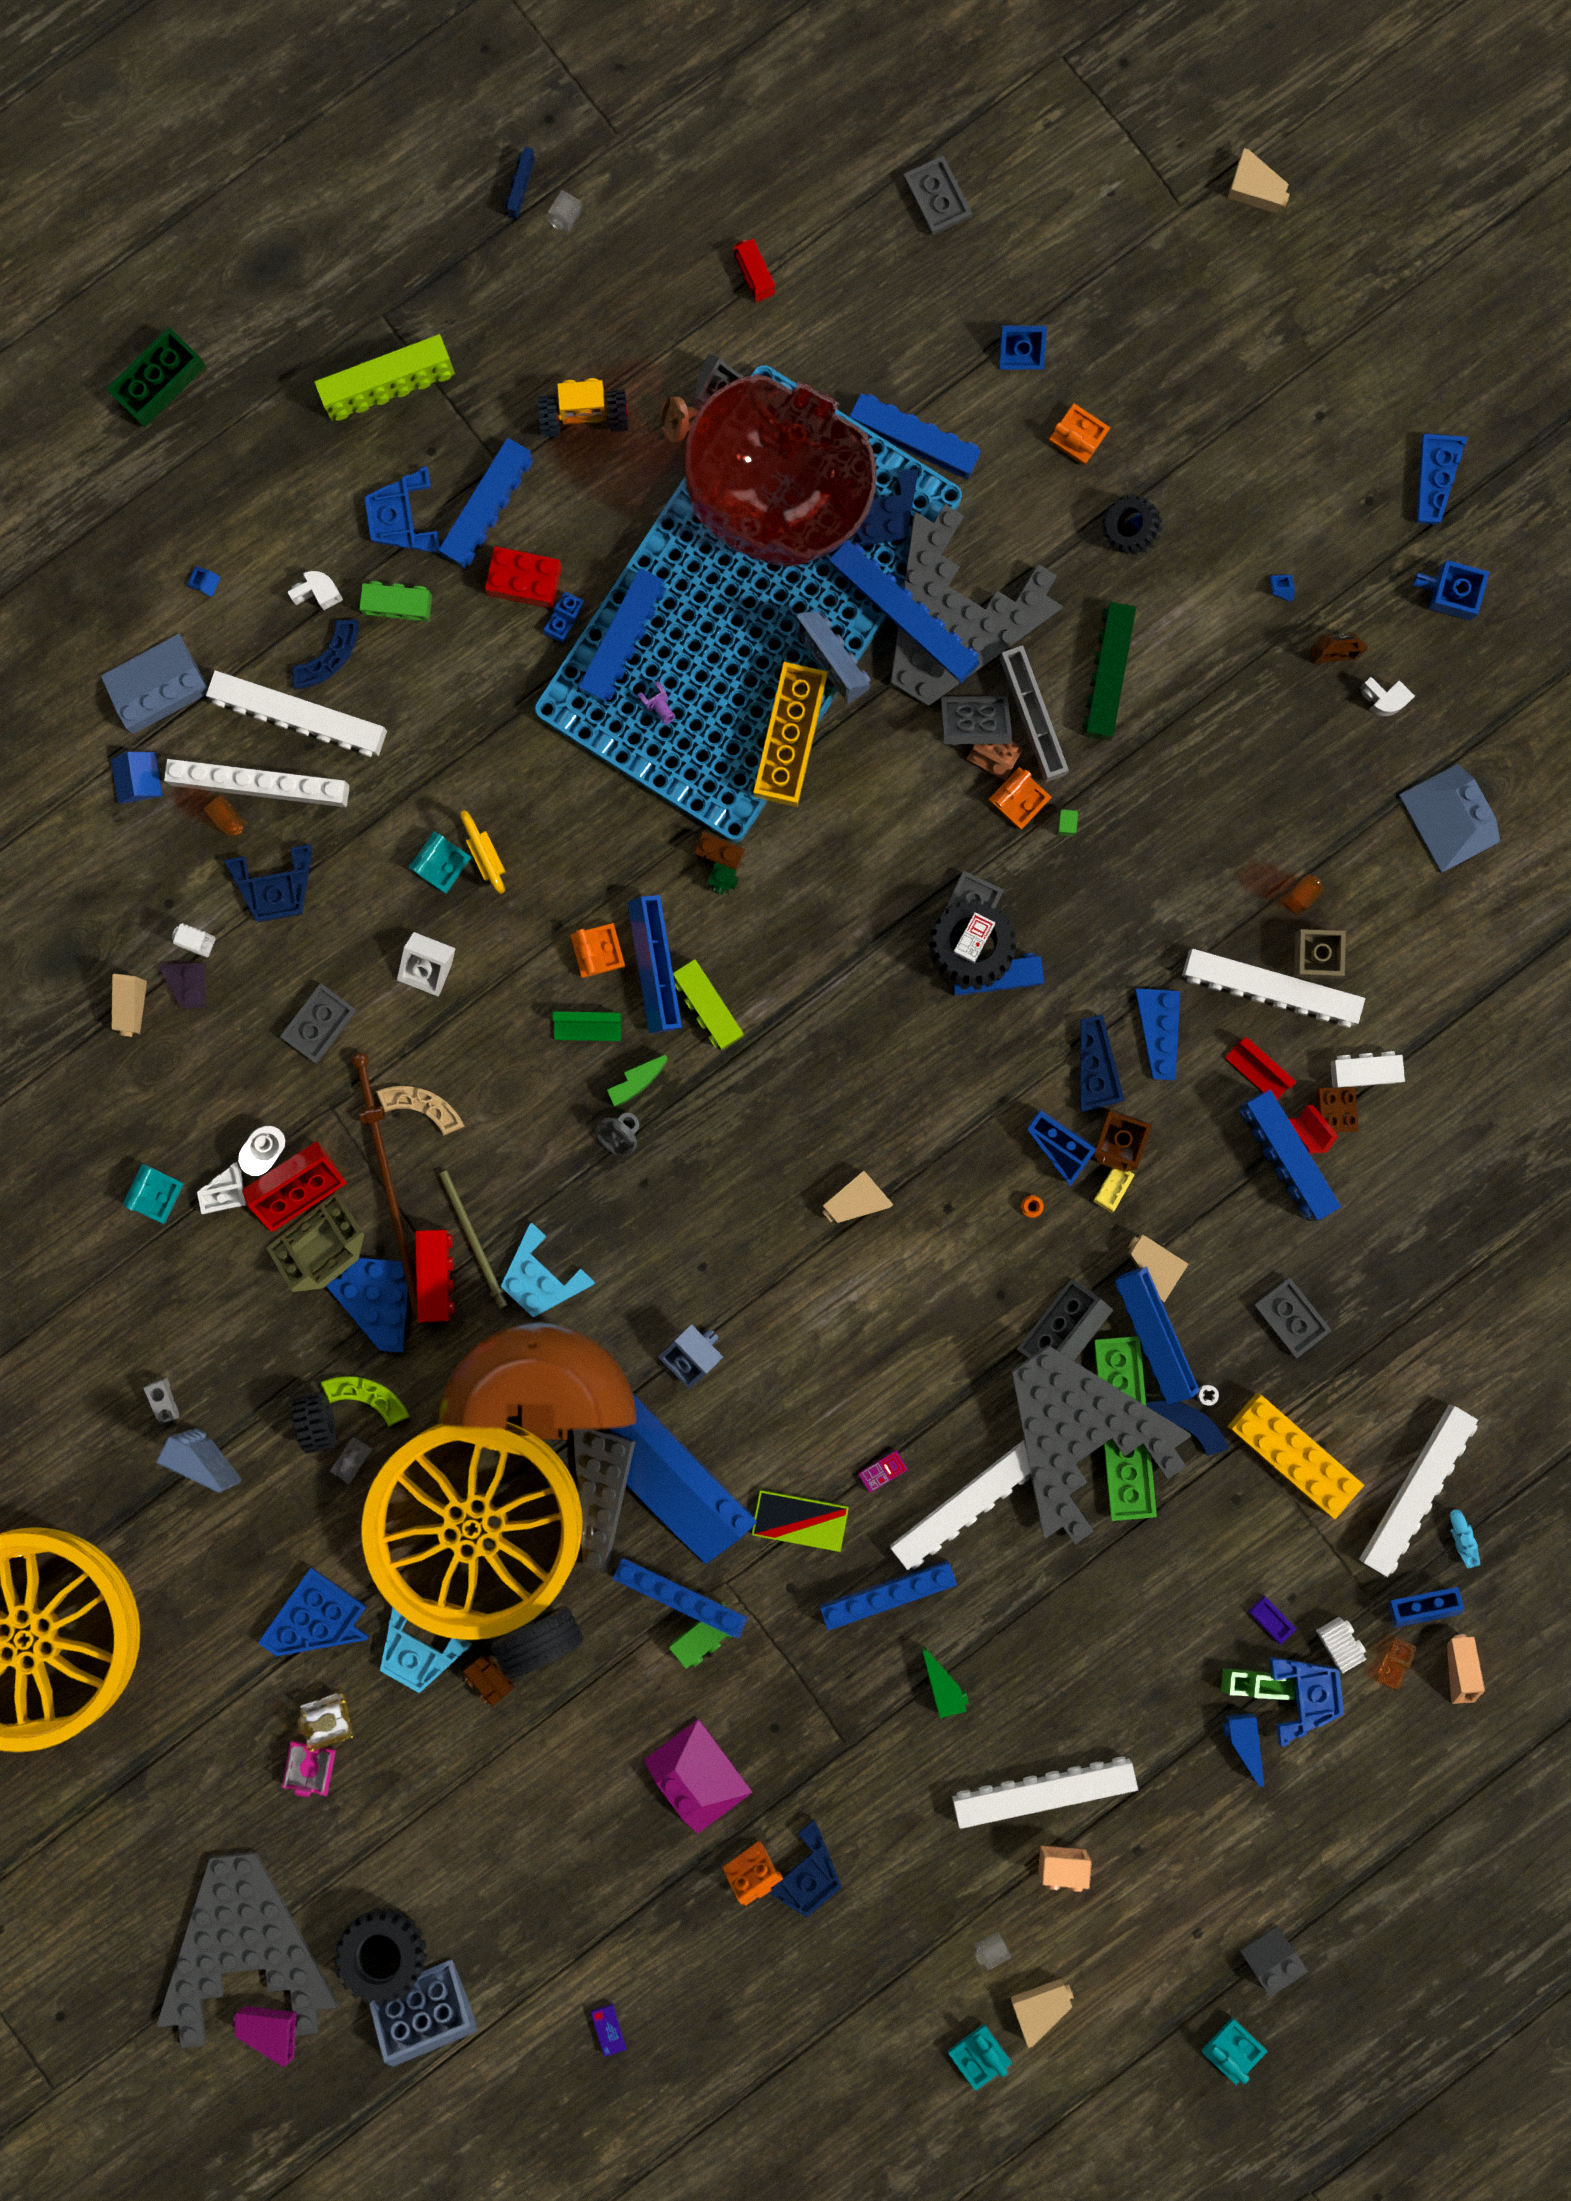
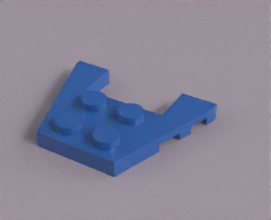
M427 466L419 469L420 471L412 475L403 477L402 480L392 485L389 484L365 496L372 543L440 553L438 532L415 534L409 492L431 489Z
M1273 1657L1269 1658L1271 1678L1273 1680L1291 1677L1295 1679L1299 1720L1276 1724L1278 1744L1281 1747L1290 1744L1289 1741L1297 1737L1301 1738L1307 1735V1732L1313 1728H1320L1344 1714L1340 1672L1336 1667Z

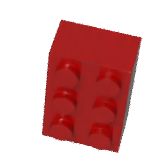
M494 546L485 590L490 597L553 609L562 570L561 562L559 559Z

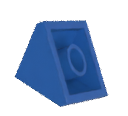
M1002 326L999 337L1000 369L1044 370L1047 326Z
M126 752L111 760L119 804L163 797L155 752Z

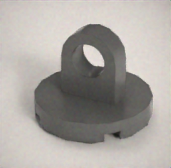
M624 1113L617 1119L604 1118L596 1127V1132L598 1131L599 1133L597 1136L598 1140L611 1153L616 1155L620 1153L623 1157L630 1156L637 1147V1140L634 1134L639 1128V1121L632 1113ZM623 1120L630 1122L631 1129L623 1123Z

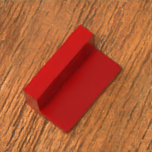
M1307 1105L1299 1118L1289 1119L1309 1154L1328 1152L1338 1138V1135L1314 1105Z

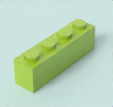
M696 959L673 973L676 989L678 992L683 990L687 998L684 1001L691 1011L695 1009L699 1014V1017L696 1019L702 1029L708 1028L711 1036L708 1038L715 1048L719 1046L723 1050L744 1037L742 1030Z

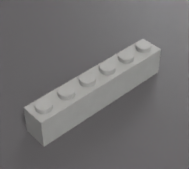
M1023 645L1002 652L1000 661L1044 782L1066 776L1069 770Z

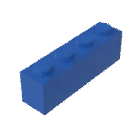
M1035 953L1021 955L1022 959L1012 960L1008 972L1004 973V977L1001 980H995L992 986L986 987V985H983L979 990H974V987L968 986V989L965 990L961 989V985L956 983L953 986V994L958 996L1044 984L1041 956L1035 957Z

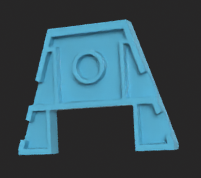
M533 1223L529 1225L501 1287L532 1317H535L591 1287L596 1282L580 1269L566 1285L562 1284L531 1254L547 1237Z
M392 1607L380 1671L420 1693L467 1650L473 1642L451 1638L445 1651L441 1652L405 1632L403 1627L407 1619Z

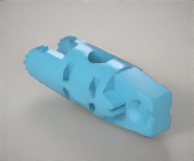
M1454 1509L1450 1512L1453 1526L1451 1533L1455 1539L1457 1551L1460 1553L1467 1568L1480 1565L1478 1545L1473 1537L1472 1527L1467 1525L1462 1511Z

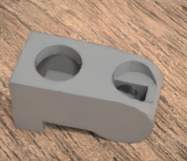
M168 1378L148 1384L143 1388L155 1417L161 1425L179 1418V1411L169 1388Z

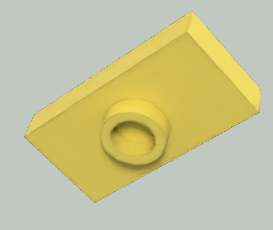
M1111 1168L1093 1202L1113 1213L1135 1174L1130 1171L1123 1172Z

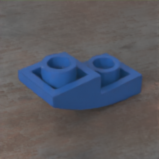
M564 592L555 606L554 614L544 628L543 634L563 644L584 605V601Z

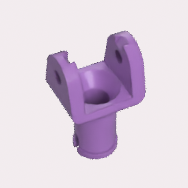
M657 681L654 684L660 692L658 695L650 700H647L642 692L637 695L648 711L655 710L663 724H668L675 719V714L666 703L668 696L665 689Z

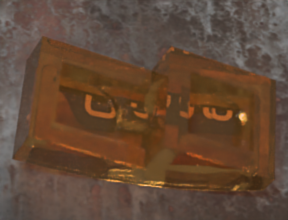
M1394 1638L1383 1660L1376 1682L1395 1691L1400 1690L1406 1669L1410 1668L1417 1647L1401 1639Z

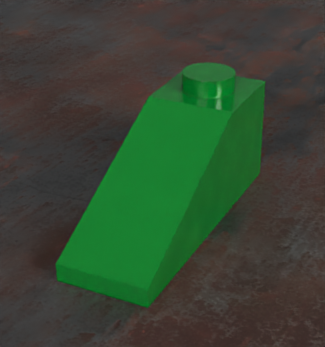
M922 1647L940 1718L967 1712L965 1705L969 1704L966 1690L961 1691L959 1684L928 1648Z

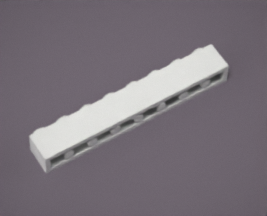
M214 671L206 694L212 700L211 704L224 708L227 705L233 707L232 711L245 715L248 712L254 714L253 718L266 722L269 719L275 721L274 725L287 729L290 726L296 728L295 732L305 736H308L309 733L317 735L316 739L325 743H329L330 740L338 743L337 746L346 750H350L351 747L358 749V753L367 757H371L372 754L379 756L387 733L383 726L218 671Z
M167 759L164 778L166 783L176 787L347 807L350 786L343 780Z
M1191 949L1188 952L1182 977L1187 978V982L1200 985V982L1209 984L1208 988L1216 991H1221L1223 988L1230 990L1229 994L1237 997H1243L1244 994L1251 996L1252 1001L1258 1003L1272 1002L1273 1007L1279 1009L1293 1008L1295 1009L1294 1012L1300 1015L1314 1014L1316 1019L1329 1022V1019L1338 1021L1337 1025L1346 1028L1359 1023L1365 998L1196 949Z
M1448 1405L1359 1559L1361 1562L1387 1577L1396 1570L1398 1566L1397 1560L1401 1554L1407 1551L1410 1537L1418 1532L1421 1526L1420 1520L1423 1515H1427L1431 1510V1501L1434 1496L1439 1495L1444 1486L1442 1482L1446 1475L1449 1476L1453 1472L1455 1467L1453 1463L1457 1456L1460 1457L1464 1453L1468 1437H1472L1476 1432V1424L1478 1422L1476 1418L1456 1406Z
M1024 1440L890 1545L892 1551L907 1570L911 1567L913 1569L919 1567L924 1562L922 1558L929 1553L931 1555L935 1554L942 1548L941 1543L946 1539L949 1541L954 1539L959 1534L958 1530L961 1527L972 1525L977 1520L976 1516L980 1512L986 1513L995 1506L994 1501L999 1497L1004 1499L1012 1493L1013 1490L1011 1488L1017 1483L1022 1485L1031 1477L1029 1475L1030 1469Z
M1117 1757L1112 1759L1110 1763L1103 1764L1102 1761L1091 1763L1090 1767L1081 1769L1080 1766L1068 1768V1772L1064 1773L1051 1771L1046 1773L1045 1777L1028 1776L1023 1778L1022 1782L1005 1781L1001 1783V1786L994 1788L991 1785L980 1787L979 1791L971 1793L970 1790L957 1792V1796H952L959 1829L1138 1791L1133 1764L1130 1759Z

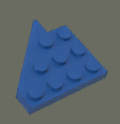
M359 1258L342 1273L341 1279L335 1278L326 1286L380 1351L404 1352L409 1292L402 1262Z
M311 1567L258 1644L275 1656L367 1640L370 1635L355 1626L367 1605Z

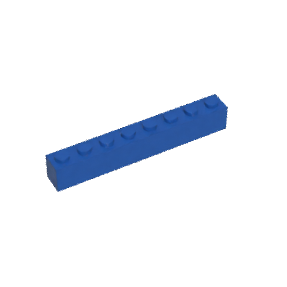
M847 540L829 559L831 565L962 684L979 665V660L977 659L979 655L971 647L966 649L961 644L962 639L955 632L950 634L944 629L946 625L937 616L932 618L928 614L930 610L922 602L917 604L912 599L913 594L907 588L903 587L901 589L896 585L897 580L889 572L884 574L879 569L881 565L873 557L868 559L863 554L864 549L858 543L854 542L852 544Z

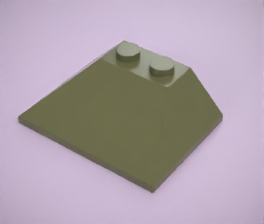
M335 1192L266 1249L292 1292L322 1289L359 1259L364 1233L340 1195Z

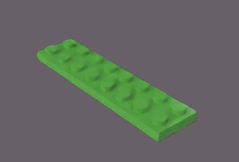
M1139 1336L1094 1340L1097 1376L1146 1405ZM1110 1439L1104 1443V1455L1111 1521L1157 1517L1150 1453L1141 1444L1124 1456L1113 1439Z

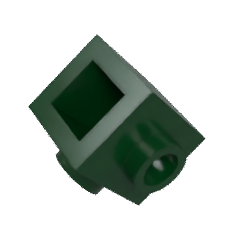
M716 862L708 880V887L711 888L712 892L723 895V893L729 895L731 889L735 890L739 881V877L736 876L737 870Z

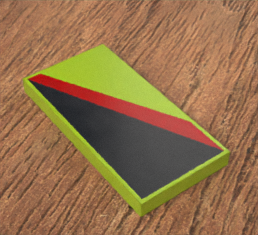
M760 1490L755 1514L757 1523L753 1526L752 1535L841 1552L849 1506Z

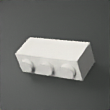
M1395 1051L1382 1052V1057H1373V1053L1359 1054L1357 1059H1351L1350 1055L1337 1056V1060L1330 1062L1333 1088L1405 1082L1403 1055H1395Z

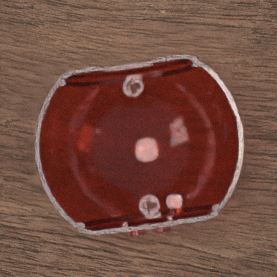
M754 374L753 377L747 376L737 379L719 389L705 402L690 428L685 446L684 476L692 508L700 522L715 537L748 557L779 566H798L819 559L844 544L860 527L869 512L876 488V463L871 443L868 442L869 436L860 427L835 414L840 403L836 402L831 396L816 391L807 383L798 381L793 391L777 381L759 374Z

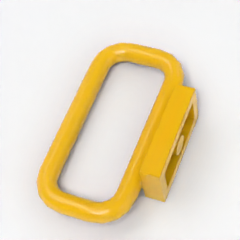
M462 811L460 817L470 837L466 842L484 880H490L496 892L503 894L505 887L499 875L505 873V869L487 832L479 834L470 814L467 811Z

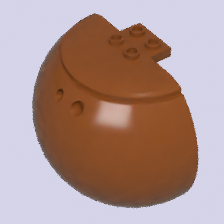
M544 1323L523 1324L501 1330L487 1337L471 1349L459 1362L446 1384L441 1399L438 1419L439 1424L453 1427L506 1428L507 1416H522V1428L535 1434L540 1439L562 1440L568 1439V1429L611 1428L637 1423L635 1402L629 1382L610 1353L596 1341L576 1330Z

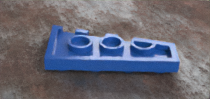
M1435 434L1422 435L1416 523L1440 524L1468 437Z
M1134 989L1138 1001V1010L1141 1017L1152 1079L1175 1081L1180 991Z

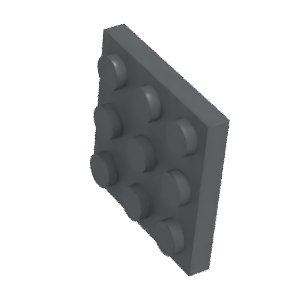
M1008 696L941 697L944 744H1012Z

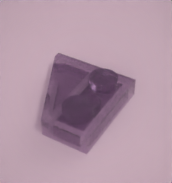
M205 964L160 965V970L182 1009L206 1008Z

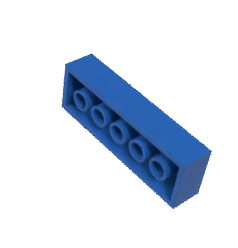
M1272 1091L1261 1092L1239 1106L1241 1109L1239 1113L1245 1123L1249 1122L1253 1128L1251 1133L1254 1139L1262 1143L1265 1148L1262 1150L1265 1157L1276 1166L1274 1171L1281 1181L1284 1180L1288 1186L1286 1191L1292 1200L1295 1199L1300 1206L1297 1209L1302 1218H1307L1308 1221H1319L1341 1208V1205Z

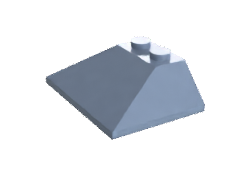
M1459 764L1398 795L1440 873L1500 842L1495 815L1475 779Z

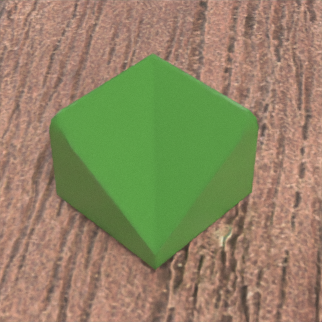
M1061 810L1059 832L1057 835L1071 837L1075 835L1078 820L1077 811Z

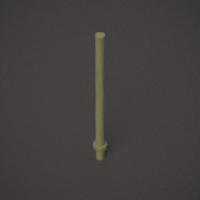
M447 1170L439 1173V1176L492 1291L490 1295L495 1298L500 1309L507 1305L502 1294L504 1290L497 1283Z

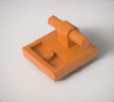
M1074 403L1063 420L1057 424L1048 442L1085 466L1109 432L1110 427Z
M1019 767L988 801L1021 831L1052 797L1031 778L1032 775L1028 770L1025 769L1023 771Z
M614 923L589 930L581 929L577 930L574 934H570L582 978L625 967Z
M760 1841L722 1867L737 1900L745 1906L758 1897L762 1898L771 1891V1887L783 1880L780 1872H776L764 1845Z

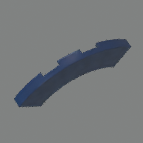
M335 620V631L328 649L320 657L308 663L293 666V688L295 690L318 685L335 675L344 666L351 656L357 641L359 631L358 620Z
M1166 1400L1146 1402L1147 1407L1191 1432L1201 1443L1207 1456L1229 1450L1226 1440L1218 1427L1197 1409L1179 1402L1168 1405Z

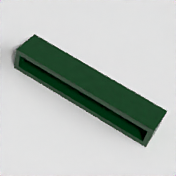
M1110 602L1107 608H1103L1101 621L1105 622L1104 629L1099 630L1097 643H1101L1100 651L1095 652L1093 664L1097 665L1096 673L1091 674L1089 685L1093 686L1092 695L1088 694L1086 708H1089L1088 716H1084L1082 723L1085 737L1111 741L1114 736L1137 606Z

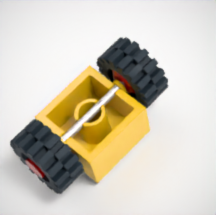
M589 378L585 382L565 380L563 383H559V408L556 395L538 396V414L542 437L560 436L559 420L563 421V425L607 421V416H609L610 432L629 430L625 389L607 391V409L602 380Z

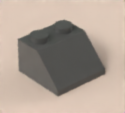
M1278 1925L1240 1949V1952L1270 1997L1308 1972Z

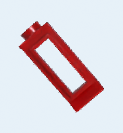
M754 238L737 243L736 247H733L734 258H736L752 295L755 294V303L775 295L774 288L776 286Z

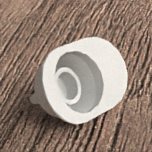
M263 1126L252 1132L239 1153L241 1169L252 1176L266 1173L285 1147L283 1133L273 1126Z

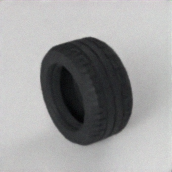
M562 1606L547 1612L492 1642L491 1649L506 1678L511 1680L534 1671L582 1644L583 1635L579 1631L580 1628L576 1624V1620L569 1608Z

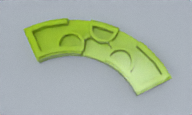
M345 1376L321 1382L329 1403L345 1399L365 1402L383 1416L388 1426L410 1417L400 1399L389 1389L375 1381L361 1377Z

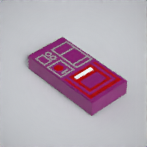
M897 1450L858 1474L869 1493L906 1472L908 1468Z

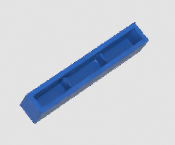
M861 393L850 415L851 419L892 445L969 480L981 453L976 444L968 441L965 443L951 432L944 433L938 430V427L932 423L925 424L911 413L904 414L898 411L899 409L892 404L885 405L879 402L875 396Z
M510 438L506 439L439 548L442 557L462 569H465L467 565H471L476 556V549L478 546L481 547L487 539V531L490 527L493 528L499 518L497 515L500 510L507 507L511 492L513 490L516 491L520 486L522 474L524 471L528 472L531 468L533 457L530 450Z
M641 568L638 570L579 686L582 693L604 704L607 698L611 700L616 690L614 685L617 679L621 680L626 671L624 665L627 659L631 660L634 656L636 641L643 638L646 631L644 626L647 620H652L656 612L654 606L657 600L661 601L665 595L666 588H664L665 583L663 579Z
M660 895L642 896L629 901L628 908L649 1034L669 1032L682 1028L661 898Z
M1147 1266L1124 1273L1115 1280L1117 1283L1116 1288L1118 1293L1122 1295L1126 1312L1131 1316L1134 1323V1331L1142 1342L1143 1352L1151 1363L1152 1373L1160 1384L1162 1396L1166 1399L1168 1405L1192 1398L1199 1391V1388Z
M622 1558L613 1577V1580L734 1638H740L749 1618L627 1559Z
M947 1560L821 1604L820 1608L827 1629L831 1630L957 1586L950 1563Z

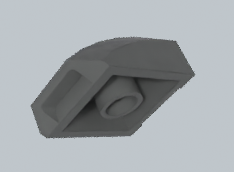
M708 353L697 381L694 408L709 419H723L737 397L746 377L733 370L719 357Z

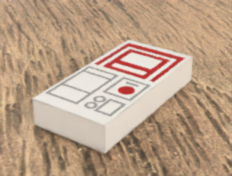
M974 913L954 954L975 963L995 926V922Z

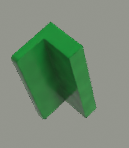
M553 1012L555 1040L621 1041V1013Z

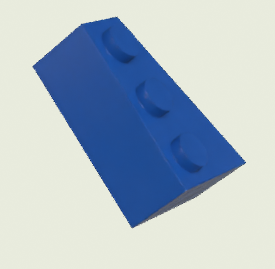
M1039 1109L1027 1127V1130L1071 1186L1096 1151V1147L1041 1109Z

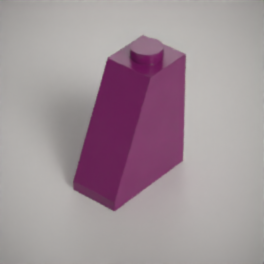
M244 2006L235 2014L233 2019L235 2037L277 2064L286 2066L294 2059L297 2012Z

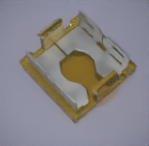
M344 1693L334 1694L322 1698L321 1701H314L300 1706L302 1717L298 1719L300 1734L303 1733L307 1738L306 1743L309 1752L353 1737Z

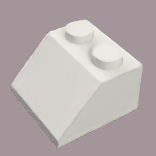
M414 932L404 947L397 980L439 996L451 968L455 948Z

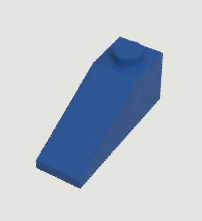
M1253 1713L1225 1716L1226 1723H1223L1224 1736L1228 1737V1740L1259 1787H1264L1257 1717Z

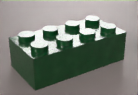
M168 327L106 390L113 399L145 428L207 366L201 357Z

